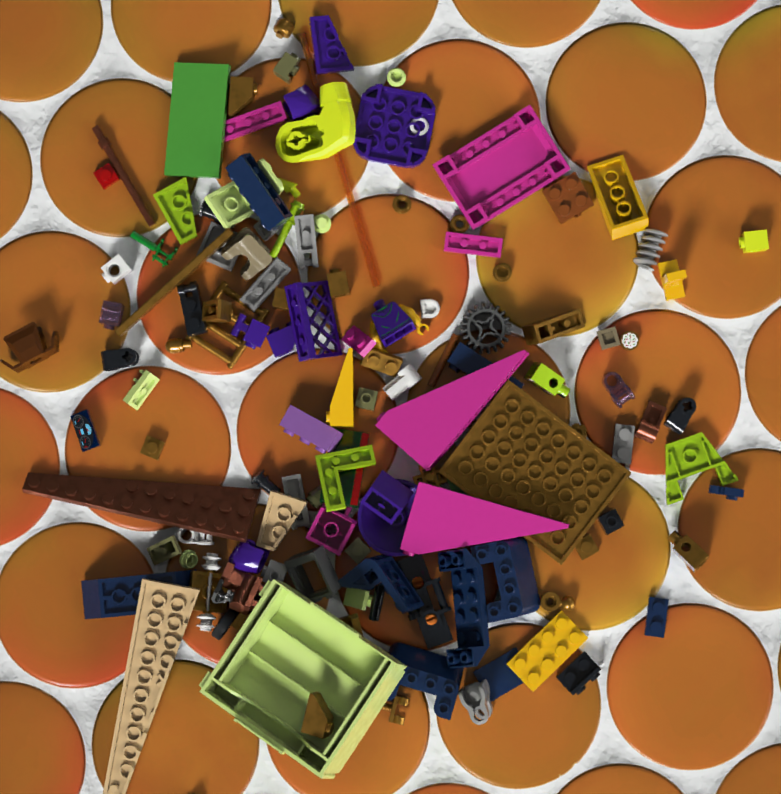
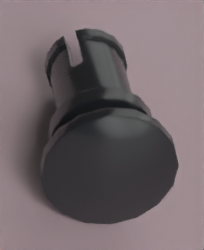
M264 469L259 471L251 481V484L256 482L258 484L257 487H261L268 494H270L271 490L281 491L269 479L268 475L265 476L263 474Z

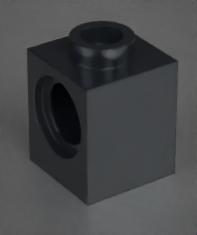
M612 509L597 518L605 535L624 526L616 509Z

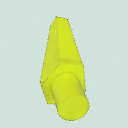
M279 178L286 193L290 192L295 199L301 195L296 188L297 183Z

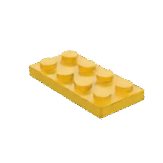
M560 610L506 665L534 692L588 637Z

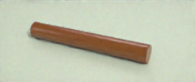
M452 334L427 385L435 387L460 336Z

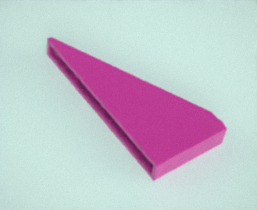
M522 350L392 408L386 413L382 412L377 418L378 422L375 426L426 471H431L530 353Z
M419 481L400 549L403 550L402 554L414 557V553L419 555L567 529L569 524Z

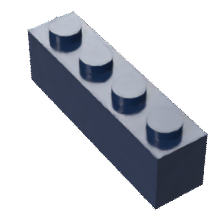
M251 153L239 156L226 167L230 179L236 183L240 194L247 199L251 210L260 218L261 225L268 231L277 229L293 216Z
M461 342L447 361L450 364V369L456 373L461 371L466 375L493 364ZM513 376L509 378L511 382L522 389L524 383Z

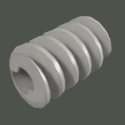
M645 229L644 234L646 236L641 238L643 243L638 245L641 250L636 251L638 257L633 258V262L643 269L655 271L651 265H657L658 263L653 259L660 258L656 251H663L659 244L666 243L661 238L668 237V234L656 229Z

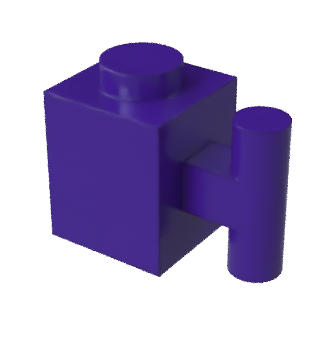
M240 313L230 334L238 337L241 330L245 332L242 340L246 341L244 345L254 350L256 346L261 348L270 326L255 319H251L249 325L244 323L247 316Z

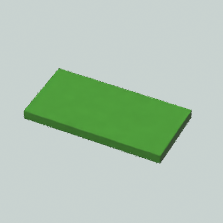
M174 62L164 169L165 176L221 179L231 71L229 64Z

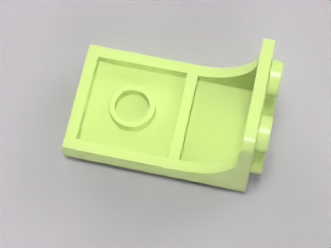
M260 159L257 164L278 195H280L284 190L282 181L276 177L271 165L265 159ZM234 181L208 194L204 198L225 230L255 214L251 210L247 199L240 194L239 188Z

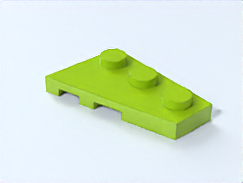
M187 177L153 194L180 245L198 236Z

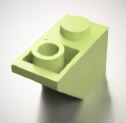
M347 588L343 605L366 610V607L371 606L373 595H369L370 590Z

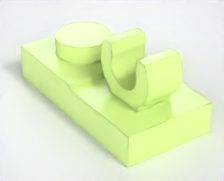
M147 370L139 371L142 376L139 380L133 379L136 384L133 385L123 401L136 410L140 408L160 380Z

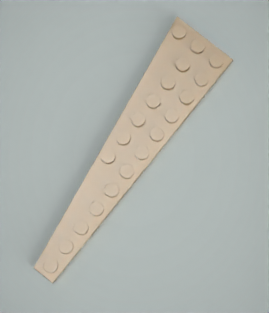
M142 579L103 794H126L197 600L199 588Z

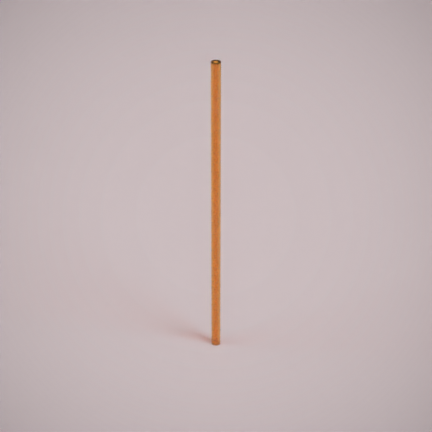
M305 32L300 33L298 36L315 93L320 100L321 84L318 74H316L315 63ZM339 151L334 154V158L373 288L380 286L342 154Z

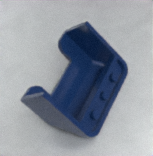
M516 537L469 547L472 556L479 564L491 562L494 564L501 600L486 605L488 623L526 615L539 609L540 598L528 543L524 538Z
M401 642L393 643L388 653L407 667L404 669L403 677L387 701L395 698L399 685L436 695L434 703L435 714L438 717L450 720L464 668L448 669L447 656Z

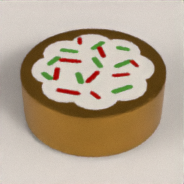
M633 331L623 333L620 337L621 347L627 351L634 350L639 345L638 335Z

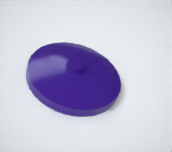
M404 479L396 480L414 493L392 525L361 503L358 509V526L362 537L374 550L388 556L405 555L402 554L403 550L400 549L417 485Z

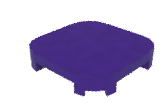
M375 84V86L368 88L361 96L355 126L356 134L353 146L356 153L367 161L402 168H414L421 165L428 154L435 119V105L427 94L421 91L418 93L383 86V84ZM423 117L428 121L429 129L424 135L418 136L420 131L424 130L425 124L422 121H416L415 123L411 121ZM410 125H414V129L418 131L416 135L410 130Z

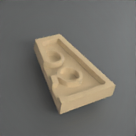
M271 490L256 546L275 551L308 501Z

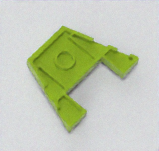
M702 432L665 445L667 505L684 500L678 480L705 470L715 468L721 486L738 481V477L731 471L727 463L720 457Z

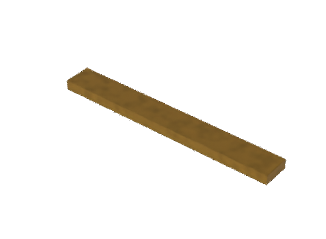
M227 228L116 328L115 332L119 336H123L231 239L235 233Z

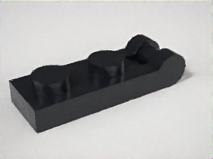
M192 281L188 285H178L177 290L180 295L187 335L192 337L207 333L206 321H202L203 306L197 281ZM192 291L193 296L187 297V293Z

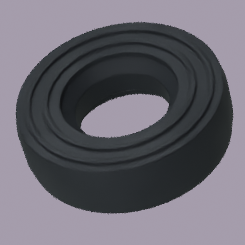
M229 608L211 635L220 640L237 618L239 612Z

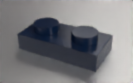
M648 598L644 635L664 638L669 599Z

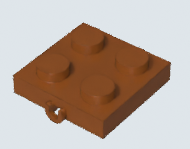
M576 172L563 179L560 178L553 185L542 190L560 224L573 217H579L582 215L581 212L594 206Z

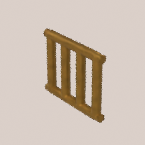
M222 281L210 299H220L224 293L249 309L240 301L242 296L229 288L225 281ZM259 307L254 312L258 315L256 320L263 323L270 311ZM233 313L231 321L236 323L238 316ZM206 321L208 329L237 347L232 357L198 335L192 337L187 335L185 337L186 341L192 340L227 363L229 369L234 367L247 348L244 345L246 341L239 340L215 323Z

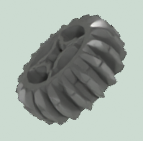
M481 303L482 309H479L476 304L474 305L475 312L468 309L470 317L465 314L463 315L467 322H461L460 325L465 326L466 329H461L460 333H466L467 335L463 336L462 340L469 339L466 346L469 347L473 344V351L479 347V354L483 353V349H486V353L490 354V348H493V351L496 353L498 351L497 345L500 348L504 347L501 341L506 343L509 341L504 336L511 335V332L506 331V328H511L512 325L505 324L510 318L502 317L506 313L505 310L501 311L500 314L497 312L500 308L498 305L493 310L491 309L492 303H489L488 308H485V303ZM479 314H490L486 321L474 319ZM495 317L501 324V334L493 328L492 323ZM491 320L489 324V330L491 331L484 333L481 337L483 330L481 325L485 326ZM470 323L479 330L476 340L471 335ZM486 336L497 338L495 342L490 344L481 343Z

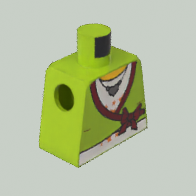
M534 362L524 376V379L549 395L555 396L558 394L565 398L570 391L563 384L565 381L563 377L540 362Z

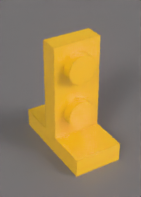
M677 259L658 263L666 301L685 297L683 280L687 277L686 270H679Z

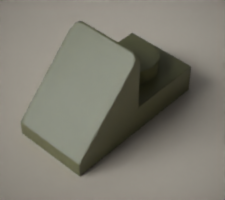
M175 535L147 548L154 566L182 554Z

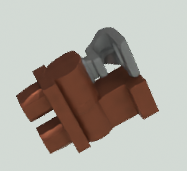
M228 562L211 600L215 604L228 601L231 609L247 616L248 611L252 612L259 602L254 599L255 596L261 598L259 593L265 586L261 584L263 579L256 578L249 573H244L234 568V564ZM222 587L227 588V589H228V592L225 593V592L223 591Z

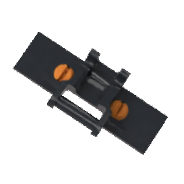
M416 554L414 557L410 556L397 561L396 563L424 603L419 609L408 612L409 621L417 618L427 648L430 649L452 641L453 638L444 616L445 612L452 609L450 606L448 607L439 582L441 581L440 577L431 580L422 554ZM431 584L441 608L437 611H434L426 586Z

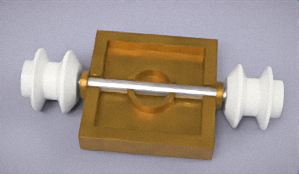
M207 553L206 556L202 557L206 560V564L202 565V567L208 571L190 572L189 587L200 589L193 610L205 613L197 616L201 620L200 624L196 625L200 627V631H211L212 628H215L212 625V621L216 617L211 613H226L227 602L215 604L211 600L222 574L215 573V571L221 568L217 565L218 561L222 560L216 553ZM222 587L223 591H224L225 593H227V592H228V589L225 588V587Z

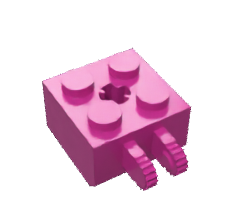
M323 504L305 538L319 546L323 545L325 549L340 556L357 524V521L348 517L353 507H346L345 513L342 514L338 510L326 512L325 504ZM335 525V529H337L336 534L328 535L327 532L329 531H326L327 526Z

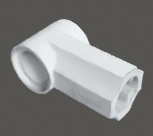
M411 364L403 368L397 374L398 376L382 388L392 401L422 379Z

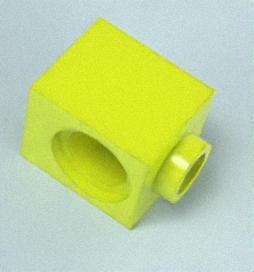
M767 229L743 232L741 237H739L740 249L743 248V253L768 250Z

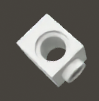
M117 254L101 267L103 278L107 283L111 281L114 285L132 272V269L120 254ZM113 266L120 267V272L117 275H111L110 271Z

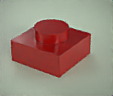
M110 163L93 172L104 190L120 180Z

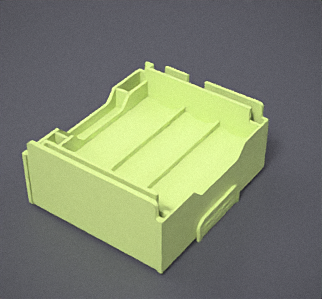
M275 579L272 582L268 580L259 593L261 596L259 602L212 673L208 671L199 684L201 687L199 692L235 717L233 721L238 722L279 751L278 753H286L321 779H334L335 774L342 770L403 677L404 669L407 666L287 583ZM316 691L321 693L334 717V730L329 737L324 739L301 732L309 695Z

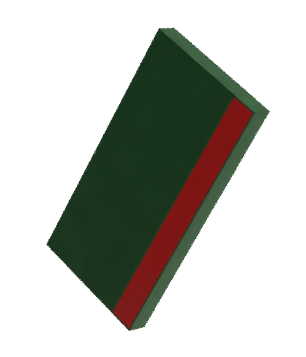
M334 428L343 434L334 452L368 445L370 433ZM364 467L339 472L345 505L347 507L358 508ZM321 488V494H320V500H319V502L325 503V502H324L323 493H322V488Z

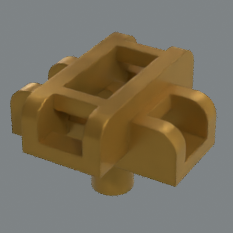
M418 465L420 475L412 477L416 485H418L419 481L438 487L447 483V478L438 472L440 469L435 470L434 467L431 471L423 472L425 469Z

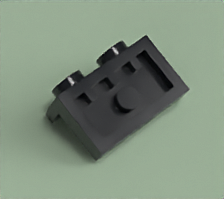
M583 651L556 678L572 695L575 693L579 695L585 690V684L589 680L593 682L600 676L599 671L601 668Z

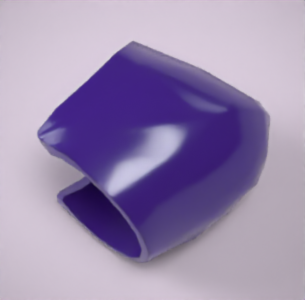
M306 84L284 95L285 101L283 105L292 121L318 115L321 110L319 98Z
M247 538L246 543L239 542L229 556V562L235 565L234 568L242 572L259 574L265 565L270 551L256 546L253 540Z

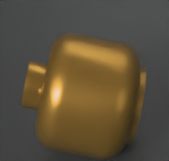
M281 18L276 22L273 30L278 38H289L294 31V25L290 20Z

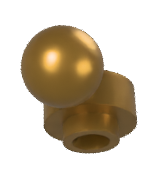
M546 592L541 596L540 605L546 611H555L559 606L565 611H571L575 608L576 601L572 596H565L560 599L556 593ZM548 598H551L553 600V603L551 605H548L546 603V600Z

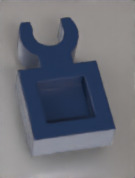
M709 485L708 493L725 495L728 500L738 501V497L744 496L743 489Z

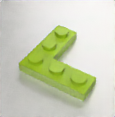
M372 445L315 455L326 512L346 509L339 472L376 465Z

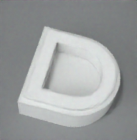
M420 300L422 319L434 318L439 314L440 305L436 300Z

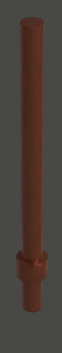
M99 125L93 127L92 130L99 140L100 148L106 152L148 226H153L156 223L111 148L110 140L104 136Z

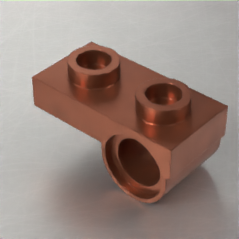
M649 401L634 436L652 444L658 434L667 408Z

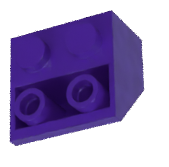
M382 470L360 503L392 525L414 492Z

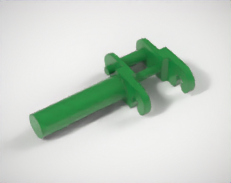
M133 231L130 235L137 242L152 251H156V254L152 255V261H159L163 264L162 267L168 266L169 263L167 262L169 260L172 261L179 249L175 247L174 251L168 255L160 249L165 239L162 238L161 243L157 245L136 231ZM159 253L165 255L167 258L163 260L162 258L158 257Z

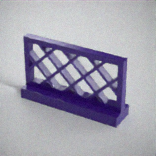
M328 280L307 283L296 282L285 286L299 362L341 356L342 350ZM318 286H322V297L316 292ZM303 288L310 292L307 298L304 296ZM313 296L319 300L317 306L310 302ZM322 304L327 309L326 315L320 311ZM307 306L314 311L311 317L308 315ZM316 315L323 319L320 325L314 321ZM326 323L330 326V333L323 329ZM311 325L317 329L315 335L311 332ZM320 333L327 338L324 344L318 340ZM329 342L334 345L335 352H331L327 348ZM314 344L321 348L319 354H316Z

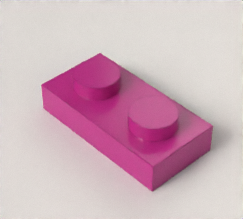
M354 325L341 339L363 358L377 344Z

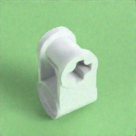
M180 528L177 533L178 539L182 543L214 545L212 535L206 534L205 540V533L191 531L192 537L189 540H184L181 537V533L185 529Z

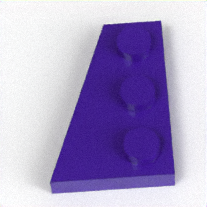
M329 15L310 17L309 22L316 74L354 71V67L348 59L347 52L338 38L337 31Z

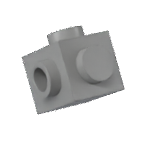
M271 559L269 565H264L260 575L263 577L262 581L267 583L268 580L272 582L275 579L283 582L287 574V568L285 564Z

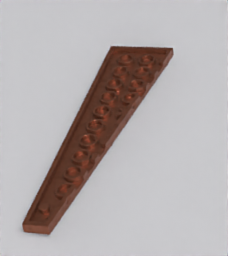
M28 473L22 488L23 493L245 543L261 494V489L42 473Z

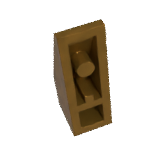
M576 309L522 327L526 344L533 345L581 329L585 325L580 309Z

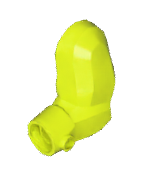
M331 82L320 86V114L303 120L287 122L280 127L276 136L275 147L278 155L284 161L298 163L329 158L355 142V115L346 83Z

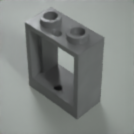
M323 545L295 554L284 562L296 590L314 603L319 602L323 597L329 599L336 596V591L342 587L338 582V576ZM315 560L327 586L314 591L302 564Z

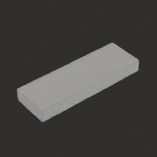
M276 257L243 294L240 301L255 312L289 274L291 268Z

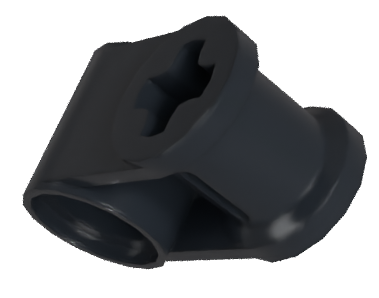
M131 348L101 352L103 371L132 367L139 362V354ZM129 354L133 355V358H130V362L125 359Z
M691 398L680 399L663 425L681 435L696 410L695 401ZM689 402L690 410L684 411L682 404Z

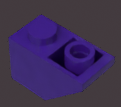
M291 321L286 324L287 327L281 330L279 327L274 328L266 336L275 358L294 351L296 344Z

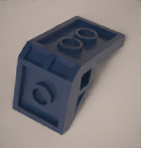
M381 554L366 558L338 580L340 585L345 588L372 590L378 585L384 586L385 592L392 597L396 608L402 614L419 609L424 605L392 556Z

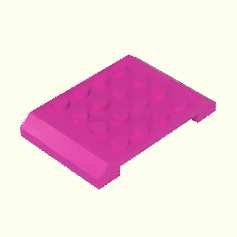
M531 105L526 106L511 118L451 155H447L432 164L472 230L487 223L570 170V167Z

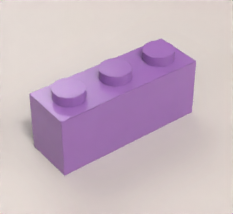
M292 405L289 406L279 424L284 427L283 432L292 437L294 434L300 436L299 441L308 446L310 443L316 445L315 449L323 454L326 451L329 453L334 452L343 436L338 430Z

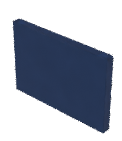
M517 647L512 648V650L473 672L479 683L484 679L487 680L490 687V701H494L523 683L506 665L518 652Z

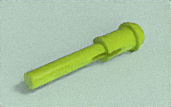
M296 200L291 203L292 206L289 210L293 216L285 222L270 252L273 258L277 257L292 225L295 226L294 216L300 215L305 210V205Z

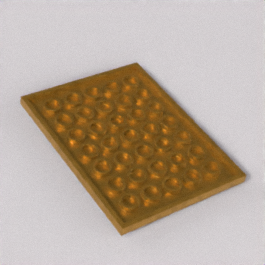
M509 379L438 471L469 496L569 524L567 529L524 536L561 565L631 475L629 470Z

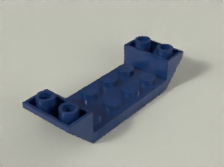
M467 549L439 552V572L451 571L458 644L456 649H446L448 669L478 666L490 646L483 567Z
M197 569L83 580L81 583L85 619L136 615L143 578L189 587L190 572L197 571Z

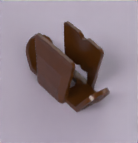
M31 322L4 337V341L20 363L12 366L2 359L0 362L15 372L20 373L59 352L58 331H53L51 347L47 348L42 328L37 327L35 322Z

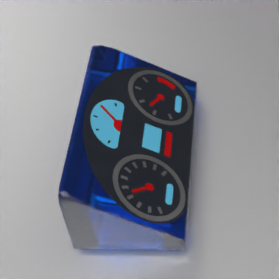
M86 409L70 416L82 452L100 447L101 444L89 410Z

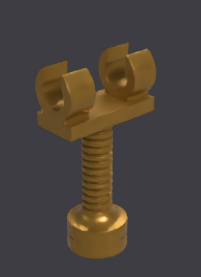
M396 695L393 704H384L381 710L390 712L389 722L404 725L405 717L394 714L397 704L408 706L410 699Z

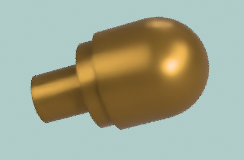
M171 338L166 342L165 348L172 354L182 353L186 348H192V340L184 341L183 338Z

